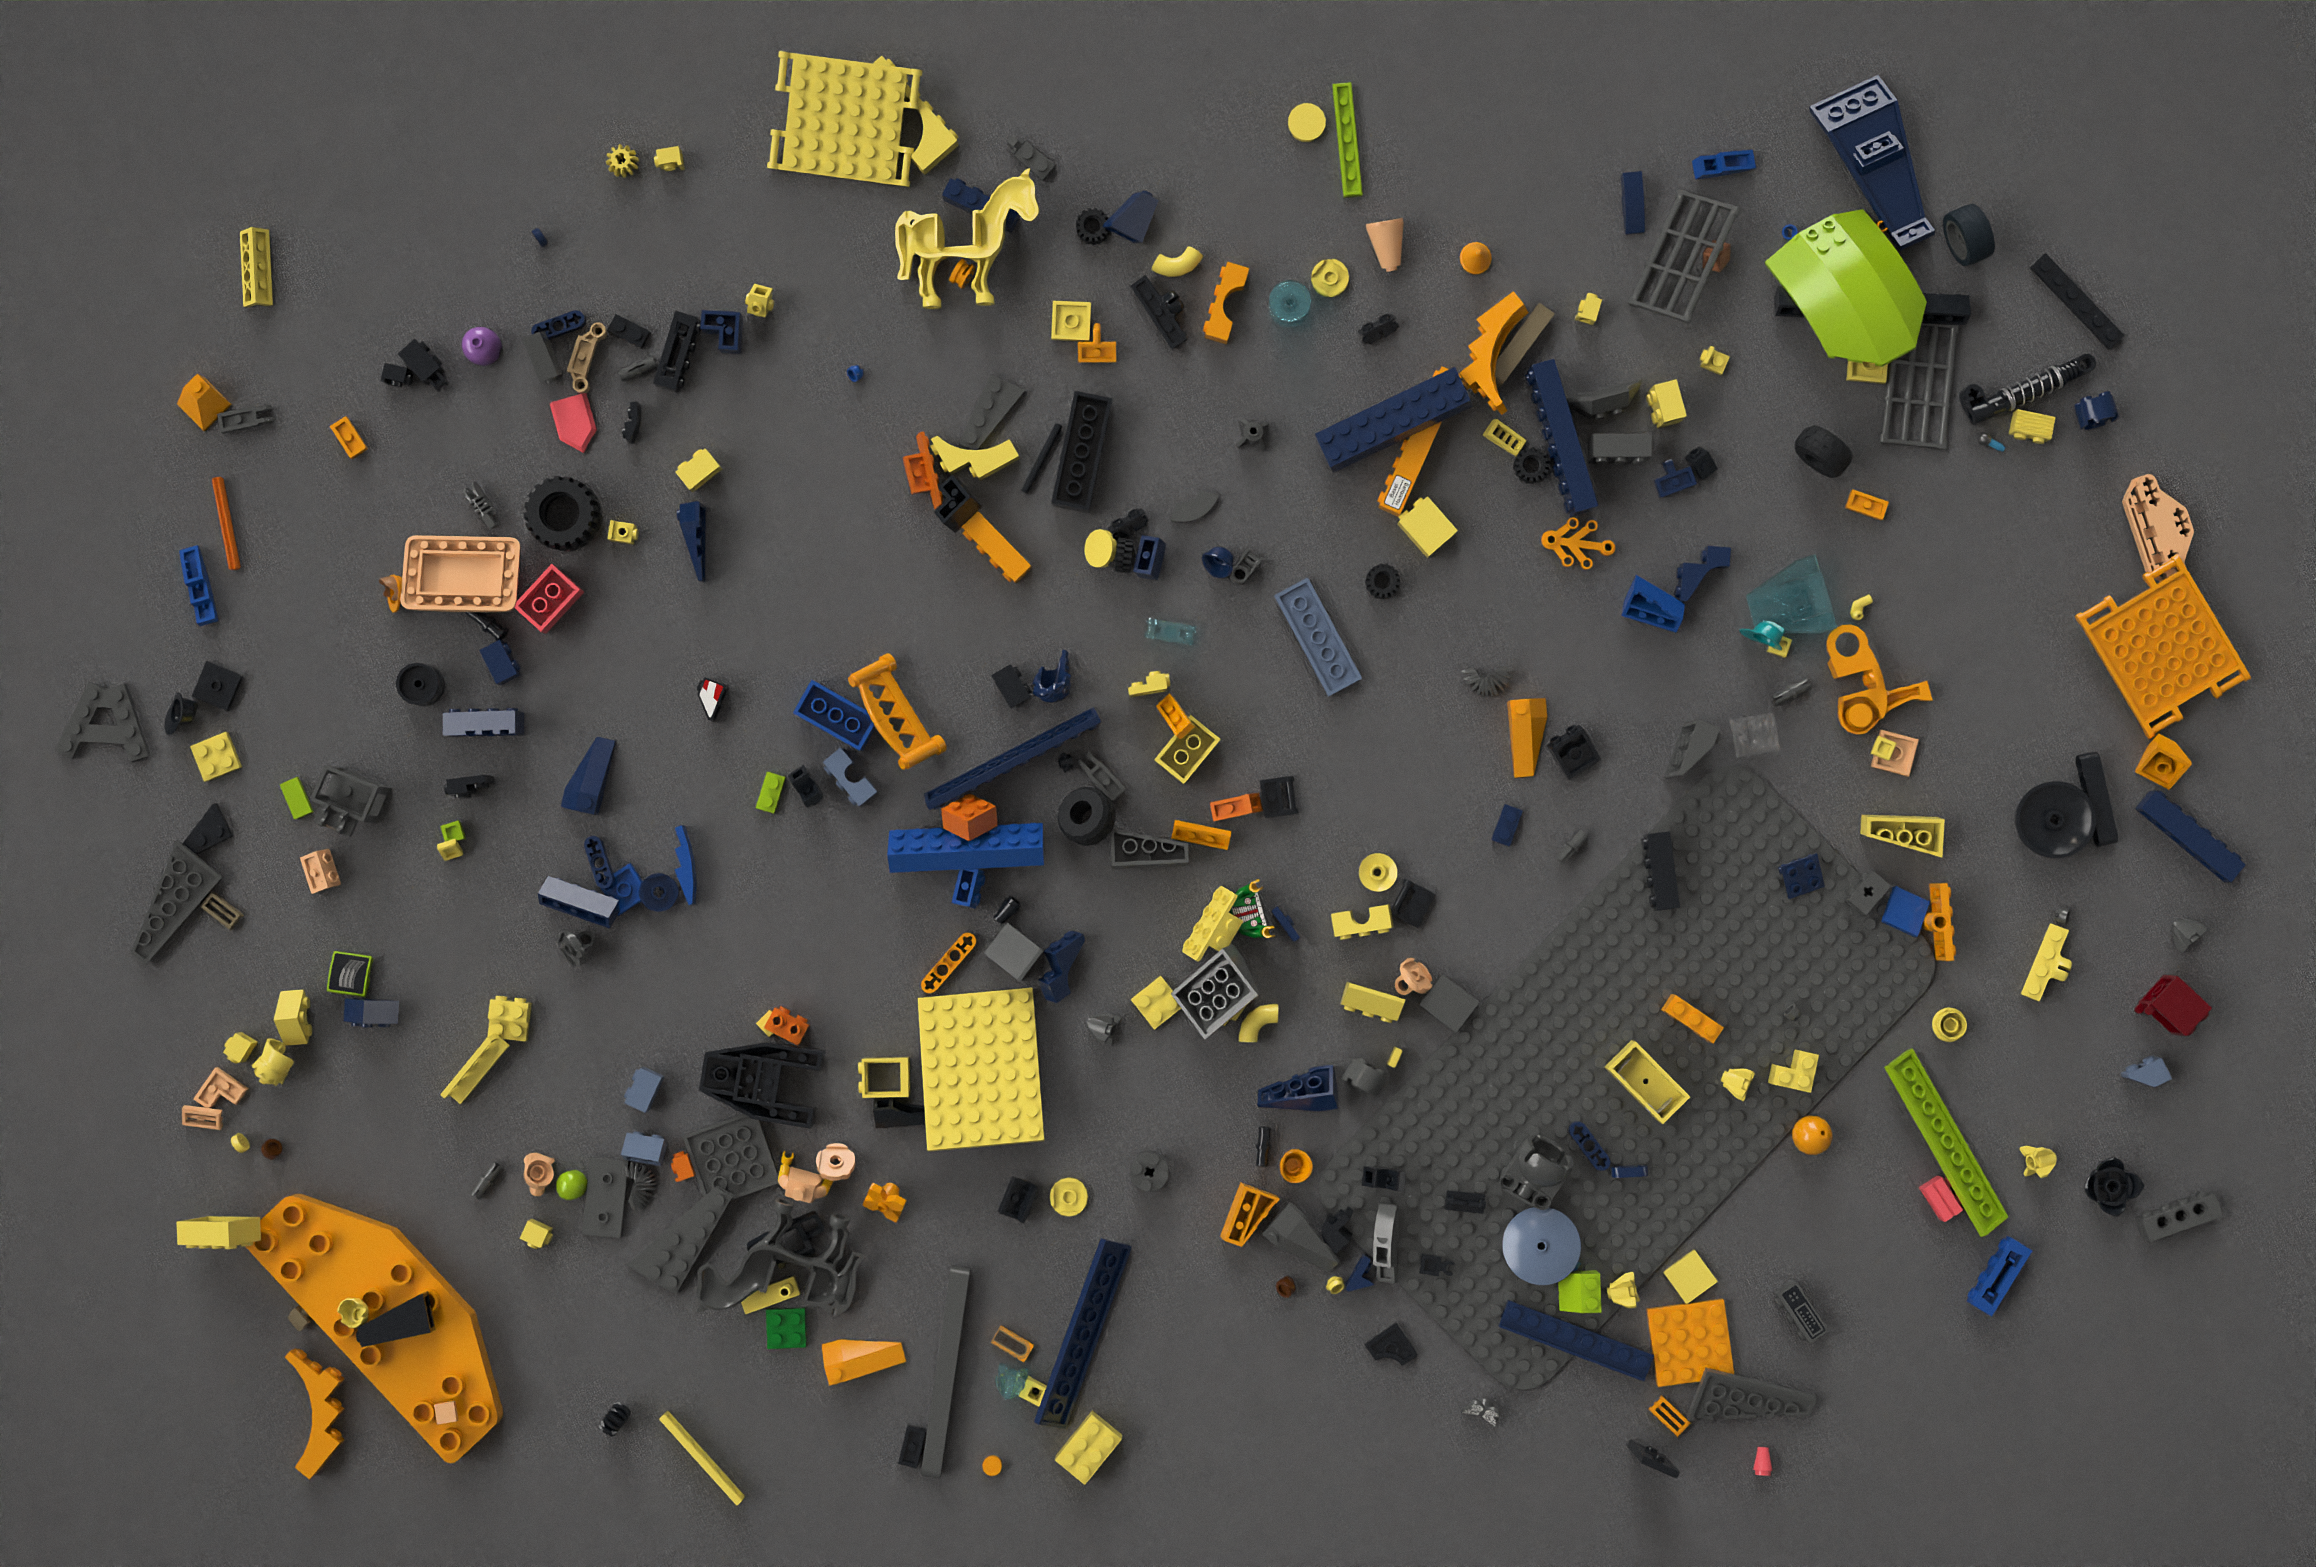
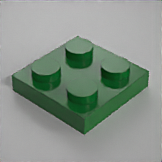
M805 1307L766 1309L767 1349L807 1347Z

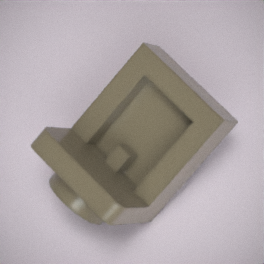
M301 1306L294 1308L287 1317L298 1331H302L313 1321Z

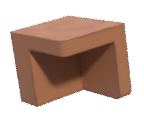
M1723 244L1724 248L1718 255L1712 269L1713 271L1721 272L1730 261L1731 244ZM1707 247L1703 251V268H1705L1711 255L1712 248Z

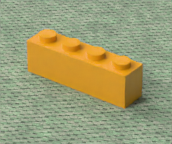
M979 511L962 526L964 530L962 534L969 541L973 539L978 544L976 549L982 555L986 553L991 558L989 562L996 569L1000 567L1004 571L1002 575L1009 583L1013 581L1016 584L1032 568Z

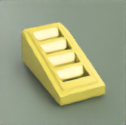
M1498 419L1492 420L1483 433L1484 437L1517 457L1527 441ZM1502 431L1505 432L1503 437L1499 439V436L1501 435ZM1509 435H1510V436H1511V439H1510L1509 442L1506 444L1505 441L1507 440V438H1508ZM1515 440H1518V442H1517L1516 446L1514 447V449L1511 448V446H1512V444L1514 443V441H1515Z

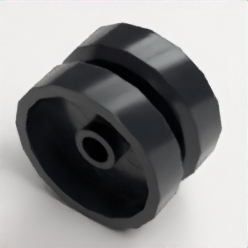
M416 662L408 664L401 669L396 679V688L404 701L409 704L425 707L433 705L440 700L444 693L445 682L439 670L433 666Z

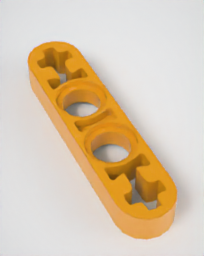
M969 932L962 934L921 982V988L924 992L934 993L964 960L977 943L974 934ZM971 936L973 944L965 946L964 949L967 952L964 954L962 949L956 947V945L959 943L962 946L965 942L963 938ZM957 950L960 952L961 957L958 961L951 960V951ZM939 965L947 966L948 973L941 976L938 974L937 968ZM933 972L936 977L942 979L940 983L938 980L933 983L934 989H926L927 984L925 982L926 980L931 981L934 976H931Z

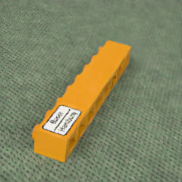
M1441 366L1439 371L1435 370L1432 377L1441 374L1449 369ZM1441 422L1410 436L1408 440L1404 439L1400 448L1403 453L1401 457H1396L1392 466L1395 468L1393 475H1388L1385 481V485H1387L1386 491H1381L1377 502L1380 503L1379 509L1397 517L1400 516Z

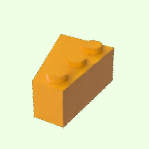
M1240 1182L1220 1237L1226 1242L1242 1247L1280 1198L1275 1194Z

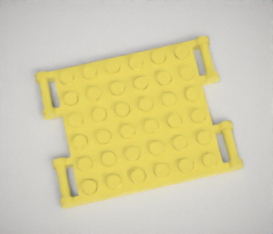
M779 51L780 64L775 91L789 92L790 94L786 131L771 129L772 142L770 161L767 162V168L910 187V156L914 153V148L901 147L900 140L904 108L919 109L917 101L920 76H922L923 70ZM793 59L790 86H785L787 60ZM908 75H913L910 102H905ZM785 137L782 164H778L779 138ZM899 152L904 153L901 180L896 179Z

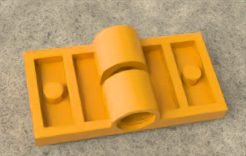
M1929 883L1931 912L1926 913L1922 928L1933 932L1935 960L1954 961L1956 947L1953 945L1952 937H1954L1955 932L1953 925H1951L1953 909L1949 905L1951 889L1948 887V883Z

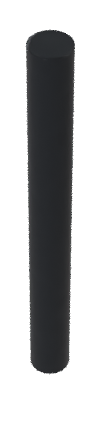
M1055 423L1021 489L1022 492L1028 494L1062 428L1061 425Z

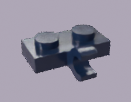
M1672 459L1662 462L1667 475L1653 480L1660 498L1697 484L1691 466L1676 471Z

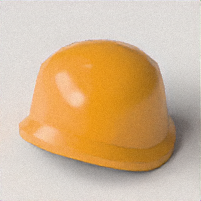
M1291 1149L1284 1154L1280 1161V1172L1286 1181L1300 1183L1311 1175L1313 1169L1312 1161L1304 1151Z

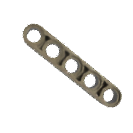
M1540 302L1497 359L1495 376L1498 388L1503 385L1555 314Z

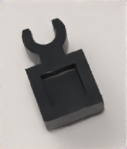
M1422 1253L1419 1273L1439 1276V1272L1443 1271L1445 1275L1452 1276L1453 1272L1447 1271L1446 1266L1454 1265L1455 1263L1452 1260L1441 1262V1256Z

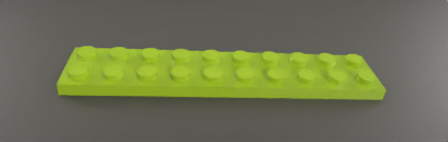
M1913 1048L1908 1049L1884 1068L1980 1237L1986 1236L2006 1220L2008 1215Z

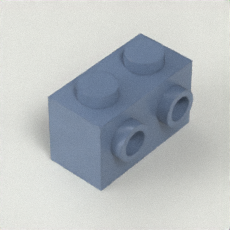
M642 1067L640 1070L637 1069L632 1077L634 1083L631 1088L628 1087L624 1098H626L624 1104L644 1113L649 1112L665 1076L646 1067Z
M634 1131L633 1134L626 1133L621 1152L624 1160L657 1166L663 1165L668 1144L662 1136L652 1135L649 1137L637 1131Z

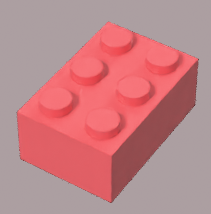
M551 564L519 598L514 608L540 632L547 634L581 597L584 591L557 566Z

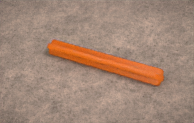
M222 477L212 478V484L228 567L230 570H238L241 566L224 479Z

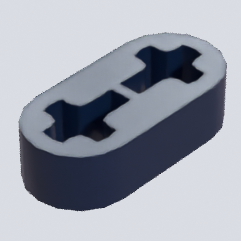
M1648 1166L1611 1167V1174L1613 1178L1648 1176Z

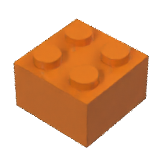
M972 794L964 795L957 801L941 808L943 829L968 841L998 826L996 806Z

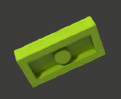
M771 772L766 773L757 801V809L775 814L786 777Z

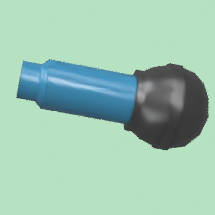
M1982 432L1978 435L1977 441L1980 445H1988L2002 452L2005 450V446L1992 439L1989 433Z

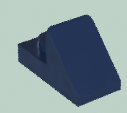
M1362 1254L1345 1284L1344 1288L1346 1291L1349 1292L1375 1285L1373 1281L1363 1276V1273H1368L1372 1265L1370 1263L1371 1259L1367 1255Z

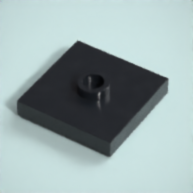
M206 661L192 697L229 711L243 675Z

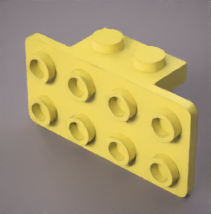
M1223 886L1215 890L1211 902L1205 907L1201 919L1195 924L1189 939L1185 941L1183 953L1199 962L1209 946L1220 951L1222 948L1230 945L1243 923L1241 919L1229 913L1238 897L1237 894Z

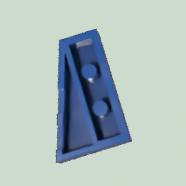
M1636 575L1624 599L1621 616L1677 632L1683 620L1685 604Z

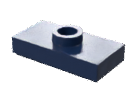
M1278 906L1273 908L1271 912L1291 940L1296 941L1299 939V935L1292 927L1294 922L1289 915L1285 917Z

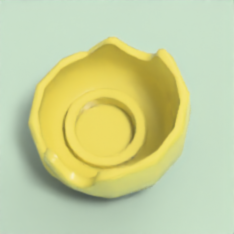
M346 1298L337 1309V1312L342 1316L341 1323L349 1328H358L368 1320L369 1309L362 1299Z

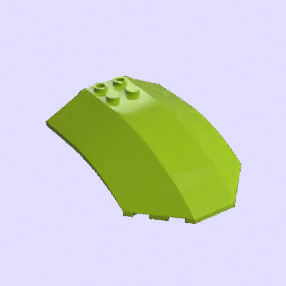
M1864 209L1833 214L1796 234L1765 261L1767 268L1787 291L1809 322L1828 358L1841 357L1847 358V361L1863 363L1864 361L1883 367L1916 349L1927 301L1902 257Z

